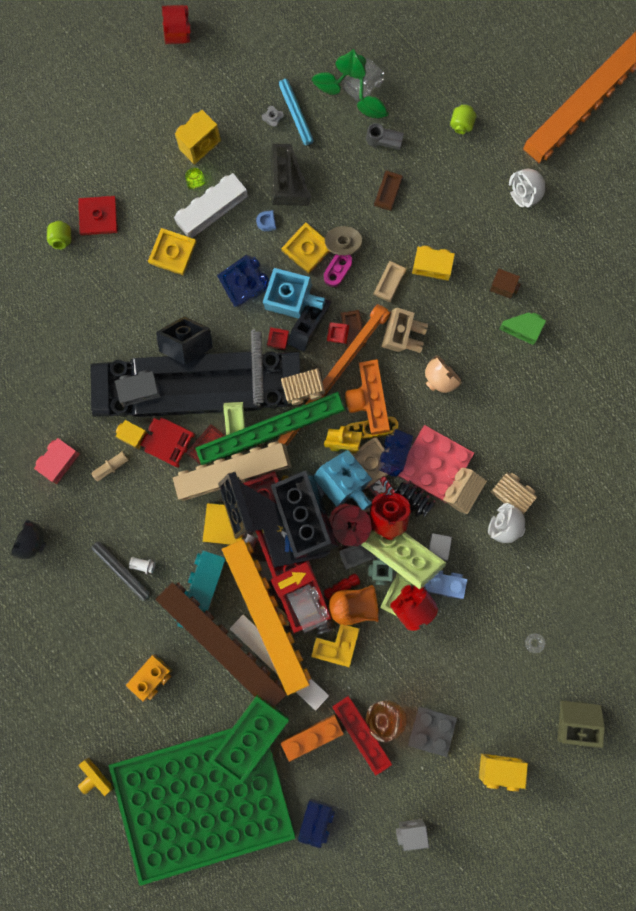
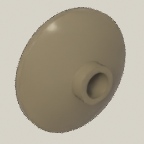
M340 226L331 229L326 234L325 245L334 254L350 255L359 250L362 245V237L356 229Z

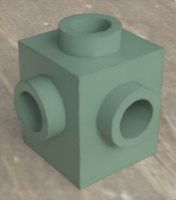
M377 557V560H373V565H369L368 576L372 577V581H376V585L387 586V582H392V578H396V571ZM383 568L385 575H379L378 570Z

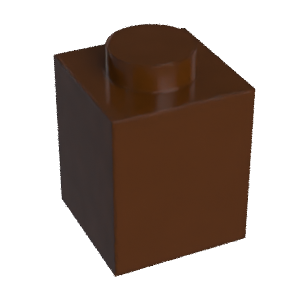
M498 268L490 291L511 299L513 293L517 294L521 285L518 283L520 276Z

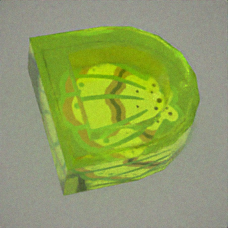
M191 168L186 172L185 179L188 190L206 185L200 169Z

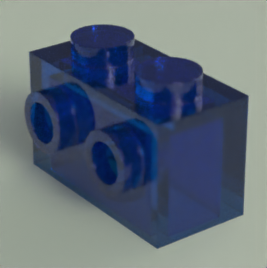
M397 429L391 435H387L384 443L386 447L379 459V462H381L379 471L397 477L404 470L413 439L412 435Z

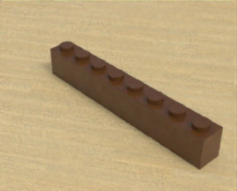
M171 582L155 600L254 697L259 695L275 707L286 695L283 691L282 683L278 679L273 681L269 677L271 672L263 665L259 667L255 663L257 659L250 652L246 654L241 649L243 645L236 638L231 640L227 636L229 631L222 624L217 626L213 622L215 617L207 610L203 612L199 608L201 604L193 596L189 598L184 593L186 589L179 582L176 585Z

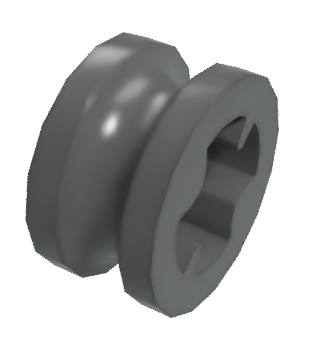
M332 621L315 625L318 628L317 635L334 630L331 627Z

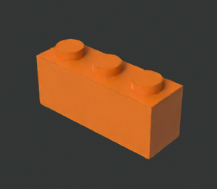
M334 714L282 740L281 745L290 762L344 735Z

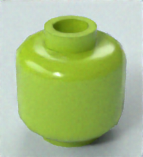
M464 104L454 109L450 125L456 133L465 134L472 131L476 119L474 109Z
M63 221L50 223L47 227L48 244L60 250L69 246L71 243V227Z

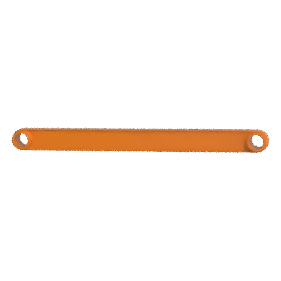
M379 304L374 307L370 313V320L323 380L325 394H322L321 398L325 397L363 347V343H366L379 324L383 325L391 314L387 308ZM310 398L306 404L313 402L315 400H311ZM300 429L282 435L278 439L279 443L287 447Z

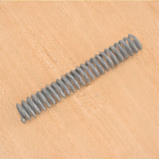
M253 329L251 331L253 404L260 406L257 402H264V383L262 382L264 381L262 379L264 378L262 376L263 356H261L263 353H261L262 344H260L262 343L260 341L262 340L260 338L262 333L253 332L255 331Z

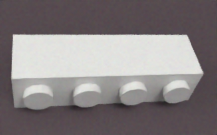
M233 173L229 176L227 175L215 187L208 188L203 196L195 198L188 207L180 209L176 216H174L176 224L187 237L193 238L247 198V190Z

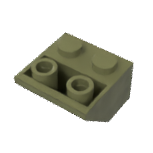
M560 700L557 741L565 744L603 748L604 721L601 705Z

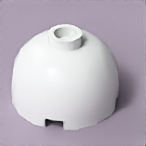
M529 168L519 170L510 177L509 186L512 185L513 189L510 193L520 207L526 206L527 208L533 206L544 196L545 181L536 170Z
M509 503L503 504L497 509L499 511L497 517L493 516L491 518L488 534L498 542L511 543L522 537L525 533V517L513 505Z

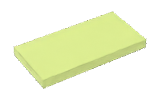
M372 530L369 538L361 544L419 589L446 565L445 561L405 532L392 540H387L384 536Z

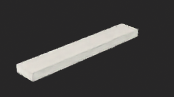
M243 614L230 630L277 674L257 627ZM311 679L309 680V686L296 691V693L316 711L329 695Z

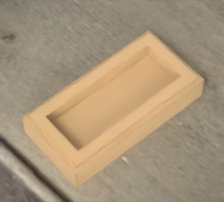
M389 261L374 292V296L391 303L406 272V268Z

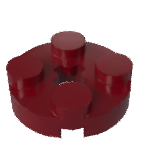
M348 507L340 510L332 523L333 534L336 540L342 545L349 547L363 544L369 538L372 529L368 514L357 507ZM348 522H355L357 524L355 532L347 530Z

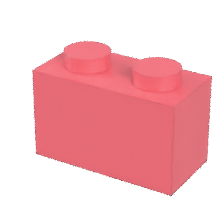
M59 438L53 440L48 445V451L44 456L42 455L38 458L34 468L55 484H58L80 455V453Z

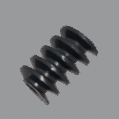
M411 480L405 483L403 481L394 493L405 497L411 505L410 512L417 510L415 516L423 515V519L434 506L435 500L428 502L429 495L422 497L423 490L416 492L417 485L410 488Z

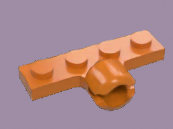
M378 360L360 362L362 386L345 392L348 411L350 413L367 412L371 435L390 432Z

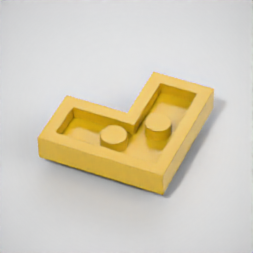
M340 624L336 642L316 637L311 657L350 667L359 629Z

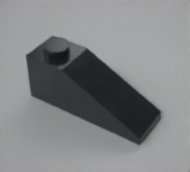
M325 299L322 310L307 305L291 330L288 344L305 352L332 302Z

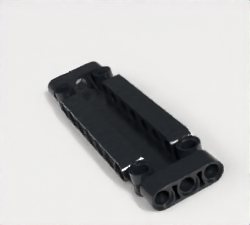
M269 351L261 355L263 356L262 376L264 378L262 379L264 381L262 382L264 383V402H257L260 406L253 404L254 386L252 383L253 365L251 352L202 354L187 364H183L169 356L133 358L127 362L115 360L114 362L91 363L92 416L127 417L132 415L134 417L224 413V403L243 402L244 411H258L268 407L276 409L286 406H302V403L299 405L288 404L281 381L282 378L300 374L299 352L275 353ZM274 358L276 363L268 365L266 364L267 360ZM119 367H125L123 373H116ZM144 370L153 371L161 397L125 406L123 411H118V405L121 403L115 381L120 380L119 378L124 375H131L132 377ZM271 395H276L278 400L271 403L268 401V398Z

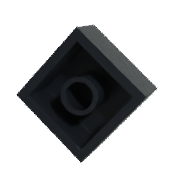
M185 316L156 332L159 352L183 364L191 362L213 348L210 328Z

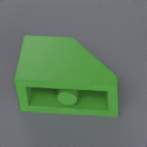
M526 313L503 321L499 330L534 345L546 320L542 319V316L539 314Z

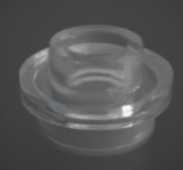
M533 633L526 638L525 646L532 653H540L545 648V640L540 634ZM534 639L538 641V645L536 647L532 646V641Z

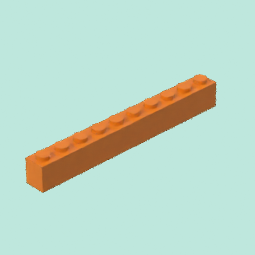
M636 32L526 141L524 150L538 163L543 159L548 160L554 153L553 149L556 146L558 148L562 146L566 141L565 137L568 134L572 135L578 129V124L581 121L584 123L590 117V112L593 109L597 110L602 105V100L605 97L609 98L616 90L615 87L618 84L621 86L626 81L627 75L630 72L634 73L636 71Z

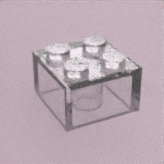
M307 585L287 595L304 633L327 622L328 613L324 605L319 606L317 600L320 597L315 587L311 588L310 585Z

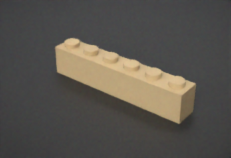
M279 441L272 442L264 449H261V447L249 450L250 453L245 455L238 453L232 455V459L226 461L225 459H219L210 466H207V464L197 466L195 471L189 472V470L179 472L178 476L173 477L178 500L186 501L220 490L218 483L231 472H236L237 477L243 483L274 471L278 472L291 468L286 445L279 443Z

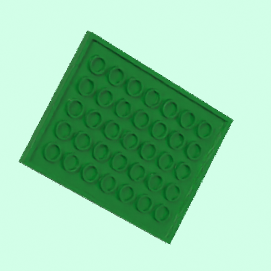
M232 728L109 765L139 886L296 839L271 747L268 748L242 785L209 762L210 757Z

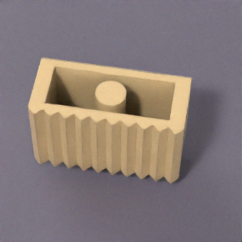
M318 368L281 379L288 404L299 405L303 403L304 399L311 398V400L321 398L322 394H325Z
M462 467L456 473L455 481H453L451 487L446 490L443 500L457 511L468 514L487 481L473 470Z
M506 473L491 490V493L504 504L509 503L524 514L537 498L534 495L535 490L528 485L523 486L519 482L520 478L515 474Z

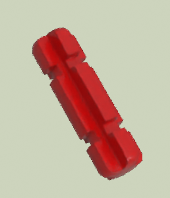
M354 573L348 576V579L345 578L332 585V588L325 589L323 592L327 600H330L333 594L338 591L349 590L352 585H358L360 579L357 574Z

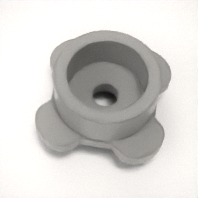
M269 106L268 111L262 115V120L272 127H276L280 119L283 118V112L277 111L274 106Z

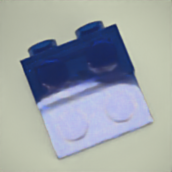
M245 255L217 275L234 307L238 308L249 299L256 298L267 290L269 279L265 273L260 272L259 267L261 265L255 257Z

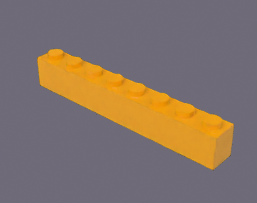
M242 539L223 548V554L287 696L309 686V680L312 679L307 668L303 669L301 653L299 650L295 651L292 643H295L291 632L287 633L284 627L287 623L283 614H278L276 609L278 603L275 596H270L268 592L270 585L266 577L262 578L259 572L262 568L258 559L254 560L251 554L254 552L251 543Z

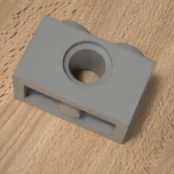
M423 819L399 822V828H396L397 841L399 845L403 846L404 851L429 848L426 826Z

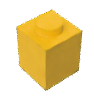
M125 420L117 427L116 437L139 450L140 444L147 432Z

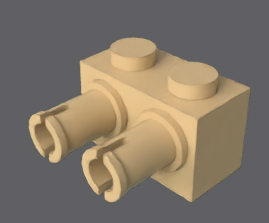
M400 308L391 310L381 347L396 352L409 349L421 353L423 347L420 346H423L424 342L409 338L410 331L425 335L427 332L425 327L428 328V324L413 320L415 314L413 312Z

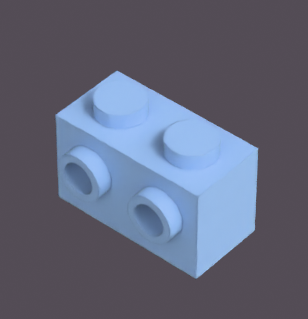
M441 570L424 587L432 594L464 599L467 579L462 578L463 575L458 573H451V576L444 575Z

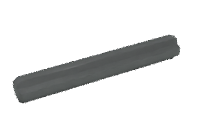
M96 542L91 547L142 601L149 598L150 592L101 542Z

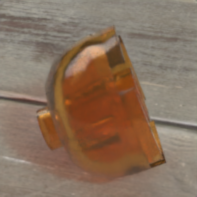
M390 700L378 701L369 707L366 715V724H369L371 729L369 732L376 740L380 742L392 741L404 732L407 719L403 708L399 704Z

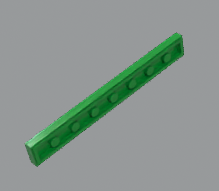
M336 392L198 446L195 449L201 465H208L216 460L226 458L346 410L339 392Z

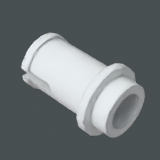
M132 557L129 563V569L143 571L145 574H152L155 569V562H152L151 559L147 561Z

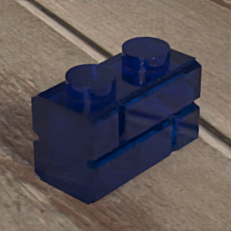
M309 798L298 842L321 848L322 843H327L329 831H326L328 823L332 824L335 815L331 804Z

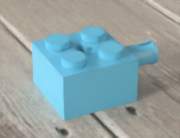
M274 268L263 305L268 311L299 319L307 305L322 310L325 298L310 294L312 287L310 277Z
M349 450L321 465L315 473V481L336 507L351 498L355 500L363 511L372 505V502L362 492L372 478Z

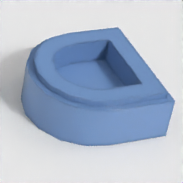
M273 210L262 212L257 216L256 222L260 230H276Z

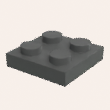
M418 706L408 746L447 757L457 717Z

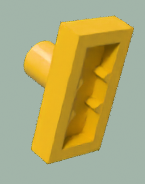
M90 758L85 759L78 765L87 775V778L78 785L83 794L86 795L95 786L104 796L114 789L113 785Z

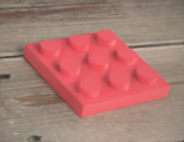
M424 425L396 475L405 481L411 480V484L414 486L417 485L421 490L446 503L443 500L446 490L455 481L456 473L462 467L466 468L474 452Z

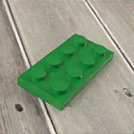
M256 695L210 757L209 762L242 785L285 727L289 718L259 695Z

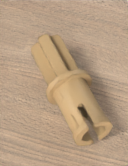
M121 451L109 461L105 460L106 463L94 470L92 476L96 481H100L110 473H115L117 468L129 460Z

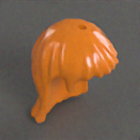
M370 585L361 590H342L334 593L329 602V612L332 619L341 625H352L363 621L379 622L375 587Z

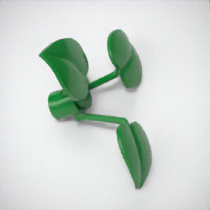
M354 49L336 60V67L343 74L339 79L336 80L334 75L325 72L318 73L311 79L318 89L330 95L338 94L341 91L339 83L342 82L346 75L360 79L359 99L361 101L357 103L359 111L371 118H383L389 115L385 105L378 98L372 96L363 97V82L366 75L365 65L367 61L363 56L358 55Z

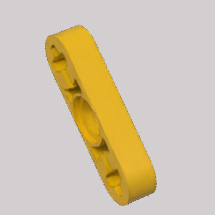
M389 416L388 421L391 424H395L390 432L376 435L368 434L365 428L369 425V420L350 423L346 425V431H350V428L358 431L360 430L359 426H363L362 432L364 436H362V440L393 435L397 432L399 424L394 417Z

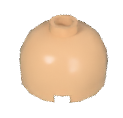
M436 355L425 369V376L428 380L426 385L432 391L438 390L441 393L452 392L462 384L461 379L450 366L448 367L446 364H443L445 361Z

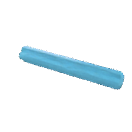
M288 79L280 80V89L302 141L306 146L312 144L313 137Z

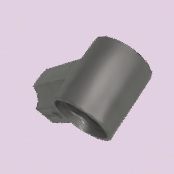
M374 123L368 128L366 142L372 147L381 145L400 150L404 133L385 129L380 124ZM375 133L378 137H374L371 134Z

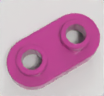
M336 254L324 272V282L328 286L337 287L341 284L352 266L351 255ZM340 261H345L346 264H345V265H340L339 262H340ZM335 276L336 280L332 281L330 277Z

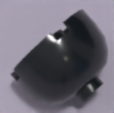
M26 519L22 526L24 528L19 532L10 554L20 559H30L38 552L42 553L46 542L43 541V529L35 522Z

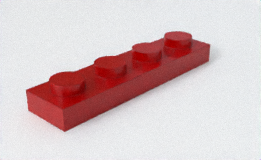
M347 696L333 705V710L375 776L392 765L391 761L350 697Z

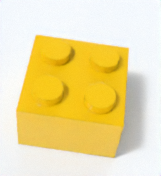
M203 110L193 114L190 120L185 125H181L175 133L180 151L194 165L221 141L217 124Z
M481 753L479 779L488 788L499 789V786L507 787V790L519 792V788H526L528 763L520 758Z

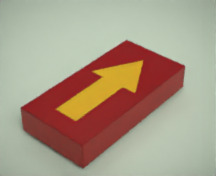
M305 562L271 579V582L280 598L315 579Z

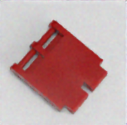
M162 417L160 420L154 418L148 428L153 433L152 436L146 433L140 445L145 448L144 452L179 468V462L183 454L187 452L188 449L186 448L190 440L196 434Z

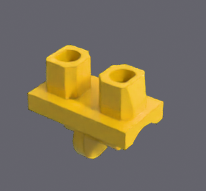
M341 426L340 430L328 428L324 446L329 447L331 451L338 452L340 449L349 450L350 453L356 454L359 451L362 432L346 431V426Z

